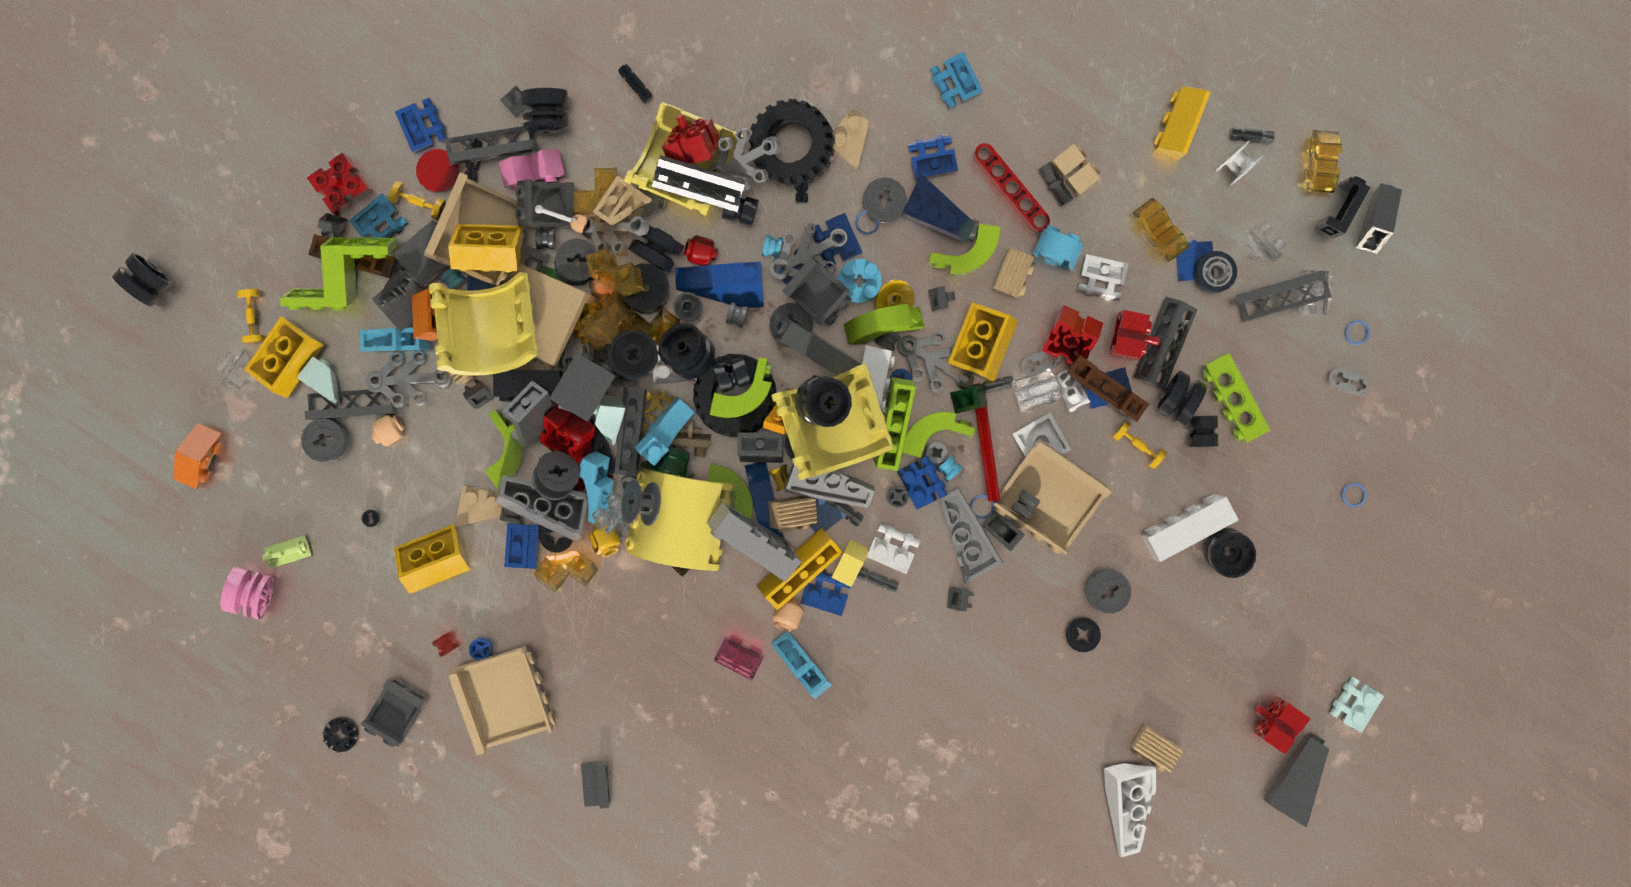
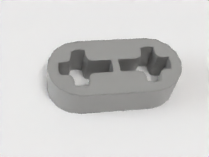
M1043 351L1036 353L1021 361L1020 370L1027 376H1033L1053 369L1060 364L1061 355L1054 360V365H1051L1050 362L1042 363V359L1048 357L1047 353ZM1027 360H1030L1031 363L1039 362V365L1033 368V372H1030L1029 369L1025 370L1024 366L1027 365Z
M1333 369L1327 375V383L1331 387L1353 395L1365 394L1370 386L1369 380L1366 377L1344 369ZM1340 373V377L1346 379V382H1338L1336 384L1333 375ZM1361 380L1360 384L1363 385V389L1356 391V386L1351 385L1350 382Z

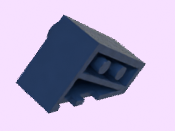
M923 174L920 175L902 212L916 223L965 243L976 224Z

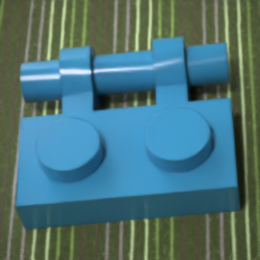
M964 52L944 61L947 70L941 72L938 65L930 69L933 75L932 80L934 84L938 85L942 93L941 98L943 102L946 101L949 108L957 105L954 96L958 94L964 102L983 92ZM948 77H951L955 88L951 90L945 81Z
M383 193L349 220L361 237H367L371 234L373 237L389 238L392 234H397L402 230L401 227L407 223L402 216L396 221L391 217L397 212V209ZM386 221L389 226L379 233L377 228Z

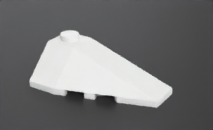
M1126 763L1104 768L1105 790L1118 854L1120 857L1138 853L1141 851L1146 831L1144 826L1147 814H1150L1152 808L1149 806L1151 797L1155 795L1157 788L1156 768Z

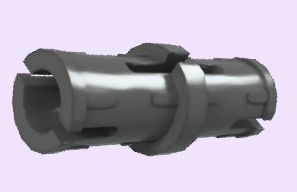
M1051 162L1039 168L1049 184V190L1053 191L1061 206L1074 199L1063 183V177L1060 178Z

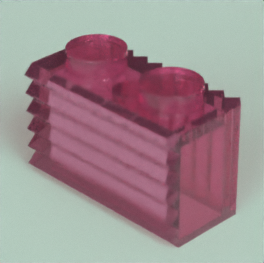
M726 636L713 661L752 681L765 655L761 654L762 650L754 645L748 647L742 644L743 640L737 636Z

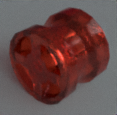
M451 631L432 642V645L438 648L440 657L459 646L452 639Z

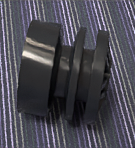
M531 88L522 91V106L532 110L522 114V118L527 120V122L523 123L524 131L538 134H553L569 129V123L562 121L569 118L568 113L559 111V109L568 107L567 90L560 88Z
M1233 528L1219 530L1208 536L1204 543L1203 554L1206 562L1212 569L1227 578H1238L1246 575L1256 562L1254 543L1246 535ZM1226 547L1230 548V554L1228 556L1225 554Z

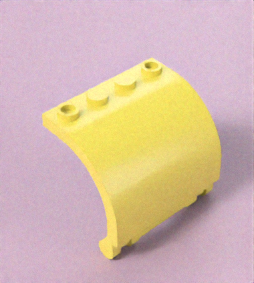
M662 102L646 146L635 167L632 170H628L624 182L636 184L640 189L657 194L688 209H696L700 211V214L707 216L714 205L652 187L660 155L665 156L662 145L667 140L666 137L672 132V128L678 126L676 117L684 115L689 127L692 126L691 123L701 118ZM714 123L720 139L730 137L733 140V147L729 150L726 161L728 163L732 161L737 144L736 132ZM725 140L724 146L727 148L728 143ZM720 148L715 149L712 159L689 164L708 170L712 163L717 162Z
M519 272L508 282L484 290L463 291L448 289L441 283L429 285V293L432 294V299L430 300L431 308L435 309L438 346L435 347V352L439 359L437 361L438 370L459 375H489L518 368L537 356L538 346L535 340V324L533 323L532 315L533 305L530 299V283L528 282L527 273Z
M866 364L858 365L847 372L832 377L842 381L848 387L852 397V407L849 415L842 423L834 427L812 425L805 422L799 416L795 407V396L798 388L771 395L773 402H776L778 407L776 410L778 417L782 416L795 456L792 460L794 466L797 465L799 481L860 463L894 449L892 438L885 424V417L878 402L877 393L871 381V374Z
M641 467L636 481L639 482L642 492L649 483H657L661 493L660 511L656 521L651 526L644 525L640 514L633 523L629 524V536L625 540L626 552L635 557L664 565L705 571H719L720 564L718 561L723 549L719 548L721 540L716 539L710 533L711 529L707 522L722 502L731 506L732 500L730 495L731 491L734 490V484L680 477Z

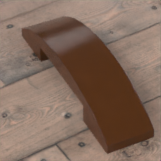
M314 234L308 255L321 259V245L330 238ZM364 255L363 258H355V269L391 278L396 258L386 255L385 258H373V255Z
M1078 355L1067 371V374L1088 390L1136 422H1138L1149 406L1148 402L1123 387L1081 355Z

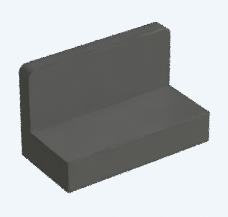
M607 761L582 763L584 806H599L600 809L609 808L611 800Z

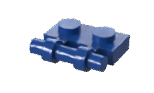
M430 98L422 101L425 107L422 110H419L417 104L413 103L395 111L413 153L433 145L430 137L436 134L439 142L447 138L444 132L446 130L443 123H440L437 116L438 110L436 105L432 104ZM429 117L432 127L426 128L423 118Z
M941 134L936 135L932 139L923 140L922 138L917 139L916 142L908 143L909 152L918 150L919 156L911 158L915 180H918L921 174L928 178L958 171L954 149L945 150L944 146L952 143L951 135L942 136ZM938 148V152L926 154L925 149Z
M845 213L825 221L828 228L826 231L822 232L820 225H815L816 231L813 239L818 244L830 237L831 232L835 229H842L847 234V242L844 246L831 250L829 248L822 252L821 257L826 262L832 261L836 265L833 256L839 254L842 262L863 253ZM838 234L834 237V240L841 242L843 237Z
M928 456L920 459L923 468L916 461L897 471L916 509L936 501L935 491L940 499L948 495L944 488L946 486L944 481L938 477L935 471L936 466L934 462L931 463ZM925 474H928L933 485H930Z
M823 570L815 577L817 579L815 584L808 583L805 586L800 603L842 616L848 595L840 591L842 587L848 589L851 587L831 578L833 574L826 573V570ZM823 581L835 584L834 590L821 587Z

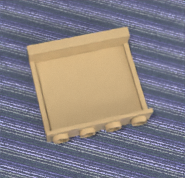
M461 172L424 253V256L449 267L451 265L448 245L457 224L518 226L516 200L467 179L468 176ZM523 231L522 242H523L524 237H525V235H526V232H524V231ZM481 270L461 271L495 287L499 286L500 283L504 284L509 272L496 270L488 272Z
M519 264L517 271L509 272L505 283L519 272L528 274L530 299L533 305L532 315L533 323L535 324V340L538 346L537 356L531 360L536 362L538 358L543 361L541 365L554 370V367L563 369L564 366L558 364L585 303L592 305L595 297Z
M1038 438L1000 491V500L993 503L996 506L995 510L1004 517L1009 515L1014 519L1012 522L1019 528L1024 529L1026 527L1032 531L1031 535L1040 542L1042 539L1049 543L1048 547L1057 554L1062 552L1066 555L1070 544L1103 499L1108 498L1112 490L1108 485ZM1022 489L1041 501L1037 507L1033 508L1032 516L1029 520L1011 509L1014 502L1019 500V494Z
M526 646L452 668L449 672L448 677L476 755L485 753L486 748L544 730L552 733L553 724H556L553 712L548 710L547 704H549L547 694L545 691L542 692L540 674L535 672L533 664H535L532 652H528Z

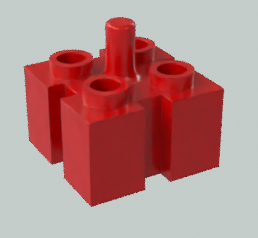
M684 115L676 117L678 126L672 128V132L666 137L667 140L662 145L665 156L688 164L712 159L720 139L712 118L707 120L703 118L697 119L689 127Z
M340 153L328 162L331 166L329 169L324 170L320 168L307 177L317 193L326 195L322 200L331 213L336 216L342 215L353 207L350 203L353 199L361 201L373 192L364 177L354 174L358 169L349 156L344 153Z
M1063 305L1055 324L1053 323L1046 336L1042 351L1056 358L1059 355L1067 357L1066 362L1069 364H1073L1078 355L1088 359L1090 350H1093L1100 337L1103 322L1090 316L1083 319L1078 316L1079 311Z
M1128 310L1118 312L1108 355L1137 360L1141 359L1142 355L1145 356L1147 344L1158 346L1160 342L1159 337L1146 335L1150 333L1152 321H1149L1150 315Z
M559 404L544 416L543 428L545 430L541 433L540 443L551 451H560L570 455L577 464L591 452V439L594 436L595 426L591 421L587 422L581 417L578 418L576 414Z
M1278 698L1277 701L1273 700L1268 709L1261 705L1255 708V712L1263 718H1260L1256 723L1254 733L1283 754H1286L1294 743L1295 737L1298 733L1302 732L1311 718L1290 703Z

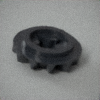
M541 526L539 539L545 549L558 553L565 551L571 546L573 540L567 537L558 538L555 544L554 537L548 534L554 531Z
M1080 617L1073 620L1067 627L1066 639L1069 646L1075 651L1089 652L1099 644L1101 631L1096 622L1089 618ZM1078 627L1083 631L1089 630L1086 634L1089 642L1083 638L1076 640L1080 635Z
M342 717L329 721L322 732L323 742L328 746V749L337 753L350 750L356 744L358 738L355 724L349 719ZM341 727L342 734L348 737L342 738L339 742L338 737L332 734L337 733Z

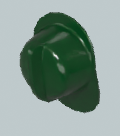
M669 447V451L655 466L649 461L640 463L641 467L651 471L670 473L686 478L692 477V473L688 470L690 454L675 447Z

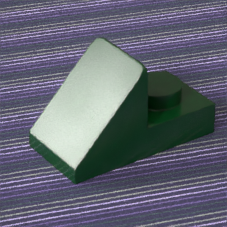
M983 385L950 393L955 413L988 406Z

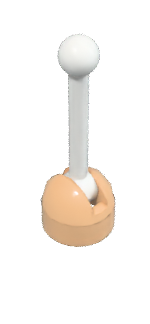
M541 205L535 206L536 213H545L568 221L573 230L583 233L588 219L587 216L577 214L570 218L544 209Z

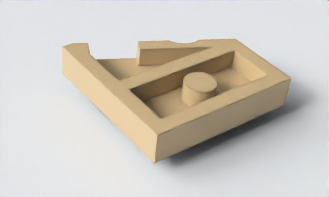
M852 108L832 132L835 137L833 148L857 169L869 121Z
M616 176L593 213L610 225H614L650 203L652 199L631 184L624 182L619 176Z
M463 485L454 526L460 527L500 517L504 509L501 505L495 503L496 492Z

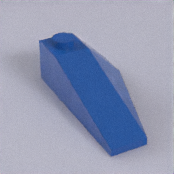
M761 262L675 268L676 290L691 292L696 296L729 305L732 302L738 307H764Z

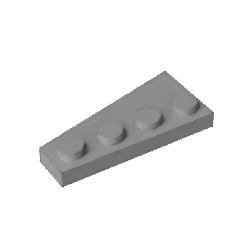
M792 464L784 486L787 493L869 508L875 493L873 485L838 470L799 481L797 465L794 466V464Z
M956 488L949 492L947 496L941 498V506L951 534L964 583L967 584L1003 563L1002 559L960 488Z

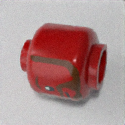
M694 235L691 239H687L684 255L687 256L689 262L704 266L708 265L711 260H715L718 249L714 247V241L711 238Z

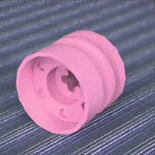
M233 567L223 587L220 601L221 610L239 614L243 608L245 617L252 615L253 619L261 620L272 598L273 576H263L262 573L256 572L251 579L250 570Z

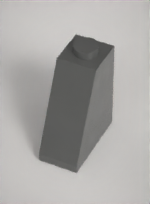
M1383 183L1379 185L1372 195L1356 248L1377 254L1392 236L1402 189Z

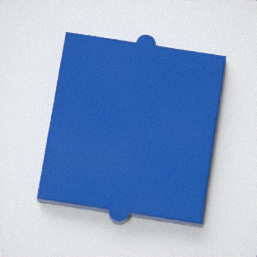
M1193 240L1192 242L1176 243L1178 281L1194 280L1193 267L1202 255L1213 251L1212 241L1197 242ZM1213 267L1212 270H1211V274H1212L1213 277H1214V267Z

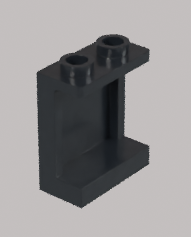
M1354 176V178L1349 177L1339 183L1338 187L1348 192L1345 201L1335 218L1327 216L1319 220L1315 229L1332 238L1346 233L1371 188L1366 185L1364 179Z

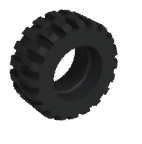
M783 99L776 101L777 105L772 107L770 104L765 107L767 111L764 114L759 113L756 117L758 119L757 123H752L750 128L752 135L748 140L751 144L749 151L761 146L765 138L775 137L781 128L789 124L805 126L811 134L812 144L810 150L802 159L786 163L779 160L775 154H764L754 159V163L759 169H765L768 173V178L775 183L778 182L788 187L789 185L801 186V183L804 182L809 184L813 182L814 177L822 176L824 174L822 170L825 167L828 168L831 164L829 160L830 157L834 156L835 152L833 144H835L833 130L825 116L814 105L811 106L803 100L798 102L796 99H789L788 102H784ZM768 142V148L770 150L771 144Z
M732 353L715 358L712 366L706 373L699 376L694 384L693 403L695 404L697 415L707 427L723 436L738 437V433L757 432L763 427L764 420L776 405L771 396L777 393L776 385L772 375L769 374V378L764 377V381L771 382L772 386L766 399L758 408L746 415L735 418L710 415L714 393L718 385L714 365L724 362L729 365L731 360L744 357L751 383H753L758 360L744 354Z

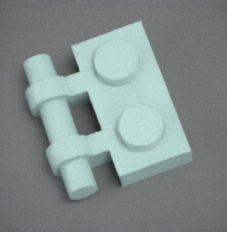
M1351 677L1348 684H1344L1342 688L1344 690L1338 700L1335 699L1332 705L1334 707L1329 714L1337 718L1341 711L1345 714L1341 721L1362 733L1384 696L1365 684L1362 685L1360 690H1357L1356 686L1360 681ZM1354 695V700L1352 701L1351 705L1347 707L1345 704L1347 703L1350 696Z

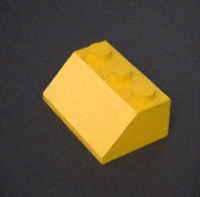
M1182 86L1178 92H1173L1170 103L1173 105L1170 112L1166 111L1162 120V124H1165L1162 132L1158 131L1154 140V144L1157 145L1155 148L1156 152L1180 160L1187 154L1210 96V91Z
M457 224L448 245L451 269H459L461 271L481 270L484 272L491 270L503 272L517 271L521 261L523 226Z
M972 302L948 363L994 382L1018 320L1011 315Z
M280 316L244 370L271 392L288 398L300 381L297 376L312 356L316 358L324 344L288 319Z
M455 524L394 547L398 578L409 594L470 570L468 556L458 530L454 526Z

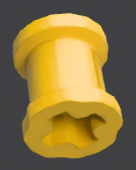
M786 464L768 472L769 475L773 476L777 492L785 489L784 486L788 478Z

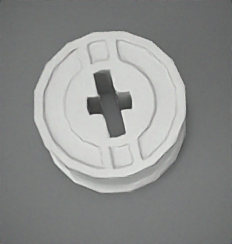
M1250 140L1239 147L1216 169L1218 171L1224 165H1227L1237 177L1230 183V186L1264 157V155H1261L1253 161L1246 154L1243 148Z

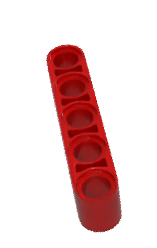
M982 143L978 145L973 154L975 163L1033 232L1041 233L1050 224L1049 215L990 144ZM979 150H987L989 158L986 160L979 158ZM995 166L1001 167L1003 175L1000 177L993 175L992 168ZM1006 184H1015L1017 192L1013 194L1007 192ZM1028 200L1031 204L1030 210L1025 211L1021 209L1020 201ZM1038 216L1042 217L1045 222L1044 226L1040 228L1034 224V218Z

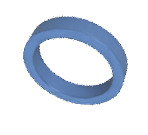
M864 210L857 215L855 226L860 233L870 235L877 231L880 221L877 219V226L873 231H862L858 226V219L862 214L867 213V210Z
M1352 321L1345 328V337L1351 344H1364L1370 337V328L1363 321ZM1354 323H1360L1366 328V338L1361 342H1354L1349 337V328Z
M1349 483L1343 488L1341 498L1347 506L1359 507L1366 501L1367 492L1361 484ZM1353 485L1360 487L1363 491V499L1356 505L1348 503L1345 499L1347 488Z
M982 494L975 496L970 502V507L972 508L973 502L977 498L985 497L988 499V496ZM991 502V506H992V507H991V511H990V513H989L988 515H986V516H978V515H976V517L979 518V519H986V518H988V517L992 514V512L994 511V503Z

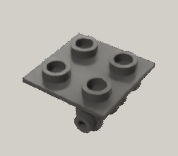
M405 270L372 299L400 332L413 321L412 295L422 291L417 285L418 281L413 276L410 277Z

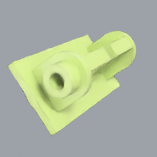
M304 535L263 548L265 554L262 555L264 563L268 562L271 569L312 555Z

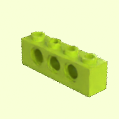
M1230 353L1223 354L1202 366L1204 369L1202 374L1208 383L1211 382L1214 388L1212 393L1218 402L1221 401L1225 408L1222 410L1228 421L1233 423L1235 427L1233 433L1239 441L1242 440L1243 443H1248L1270 431ZM1221 374H1226L1229 378L1228 384L1225 386L1219 382ZM1232 393H1236L1239 397L1236 405L1231 404L1229 400ZM1243 412H1246L1249 416V421L1246 424L1240 421V415Z
M890 378L883 415L894 449L873 458L877 468L895 471L899 469L916 390L912 380Z

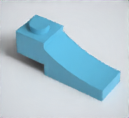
M397 328L360 330V352L430 350L429 340L413 338V328H405L401 332Z
M677 396L648 427L649 432L635 446L638 453L655 466L669 451L670 444L684 424L695 413L694 410Z
M597 451L582 458L580 463V477L584 480L588 495V521L593 524H597L608 517L614 482L613 479L607 477L610 458Z
M786 631L771 644L812 697L816 699L832 686L827 677L790 632Z

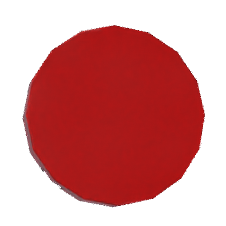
M432 149L425 152L418 160L416 166V176L420 184L427 190L435 193H444L451 190L460 173V165L450 166L447 151L442 149Z

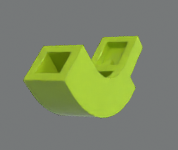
M979 224L975 243L970 251L958 256L930 253L928 263L933 264V268L946 269V266H950L949 275H962L972 272L981 267L995 251L1001 227Z
M908 304L873 310L843 324L849 345L867 344L879 336L892 332L920 331L925 328L920 307H909Z
M759 357L754 381L745 393L738 396L714 393L710 415L735 418L746 415L758 408L766 399L772 386L771 382L764 381V377L769 378L771 364H767L768 359Z
M495 409L488 415L501 432L505 447L501 458L487 468L485 472L497 488L498 482L503 475L515 477L520 471L525 459L526 448L511 437V433L515 430L514 424L510 426L508 423L511 421L504 417L502 412Z
M938 412L927 415L914 423L906 433L902 453L921 458L928 438L935 432L950 430L973 437L976 428L971 427V422L961 419L956 423V413Z
M711 463L706 481L734 484V490L731 491L730 496L734 501L735 510L752 518L754 506L750 489L746 482L733 470Z

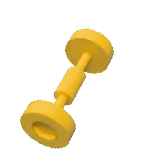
M395 181L388 197L390 202L396 204L400 197L406 198L412 204L422 208L424 206L431 208V218L437 221L440 219L446 205V200L438 198L435 204L432 205L427 203L426 199L413 194L407 195L403 193L404 184Z
M259 289L237 291V298H246L247 301L245 314L246 324H249L250 335L241 336V343L244 344L264 341L263 335H254L253 326L256 323L251 298L260 296Z
M1125 420L1112 437L1117 441L1123 435L1128 437L1135 447L1153 457L1148 465L1155 469L1163 461L1167 452L1163 448L1156 454L1152 452L1146 443L1137 436L1133 437L1127 432L1131 423Z

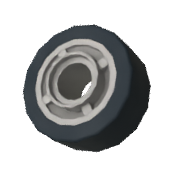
M1212 251L1202 255L1196 261L1193 267V278L1196 285L1205 292H1223L1234 284L1237 278V266L1229 254L1222 251ZM1213 267H1216L1219 271L1217 278L1211 274Z

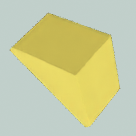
M849 539L831 578L852 587L866 559L869 548Z

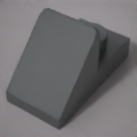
M996 510L982 524L990 534L1010 551L1025 536L1021 529Z

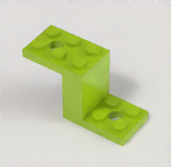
M331 237L321 245L323 288H291L280 297V306H287L289 310H298L301 307H310L311 310H321L323 307H332V310L345 309L357 298L355 258H363L364 255H373V258H385L386 255L397 247V238Z

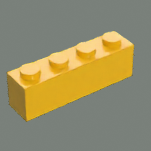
M822 528L795 551L802 562L786 582L770 573L756 585L777 611L843 553Z

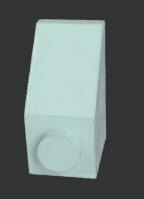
M312 356L297 378L338 406L340 403L336 373L330 369L332 364L322 357L320 360H317Z
M604 395L592 418L610 445H615L625 406L620 396Z

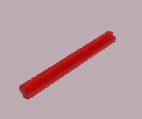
M987 406L975 409L988 501L997 502L1000 500L988 410Z

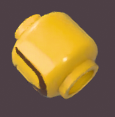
M604 523L595 525L592 528L593 531L588 536L594 552L602 555V557L617 552L620 539L615 527L605 525Z

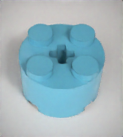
M1048 225L1046 229H1043L1033 255L1037 258L1042 255L1045 257L1044 262L1065 270L1069 266L1070 271H1073L1084 247L1080 237L1072 233L1064 235L1059 233L1060 229Z
M865 259L849 261L841 268L838 275V280L854 293L851 296L852 304L861 305L872 301L881 288L882 279L875 264ZM858 276L862 277L863 281H866L861 287H857V283H853V280H857Z

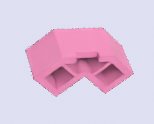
M559 149L540 150L529 156H512L499 162L504 188L513 187L514 190H516L517 181L529 179L533 182L553 183L557 181L556 178L565 175Z

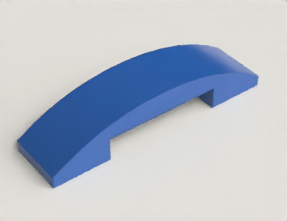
M753 463L745 465L757 522L784 538V534L778 532V529L770 528L768 502L775 501L767 464Z

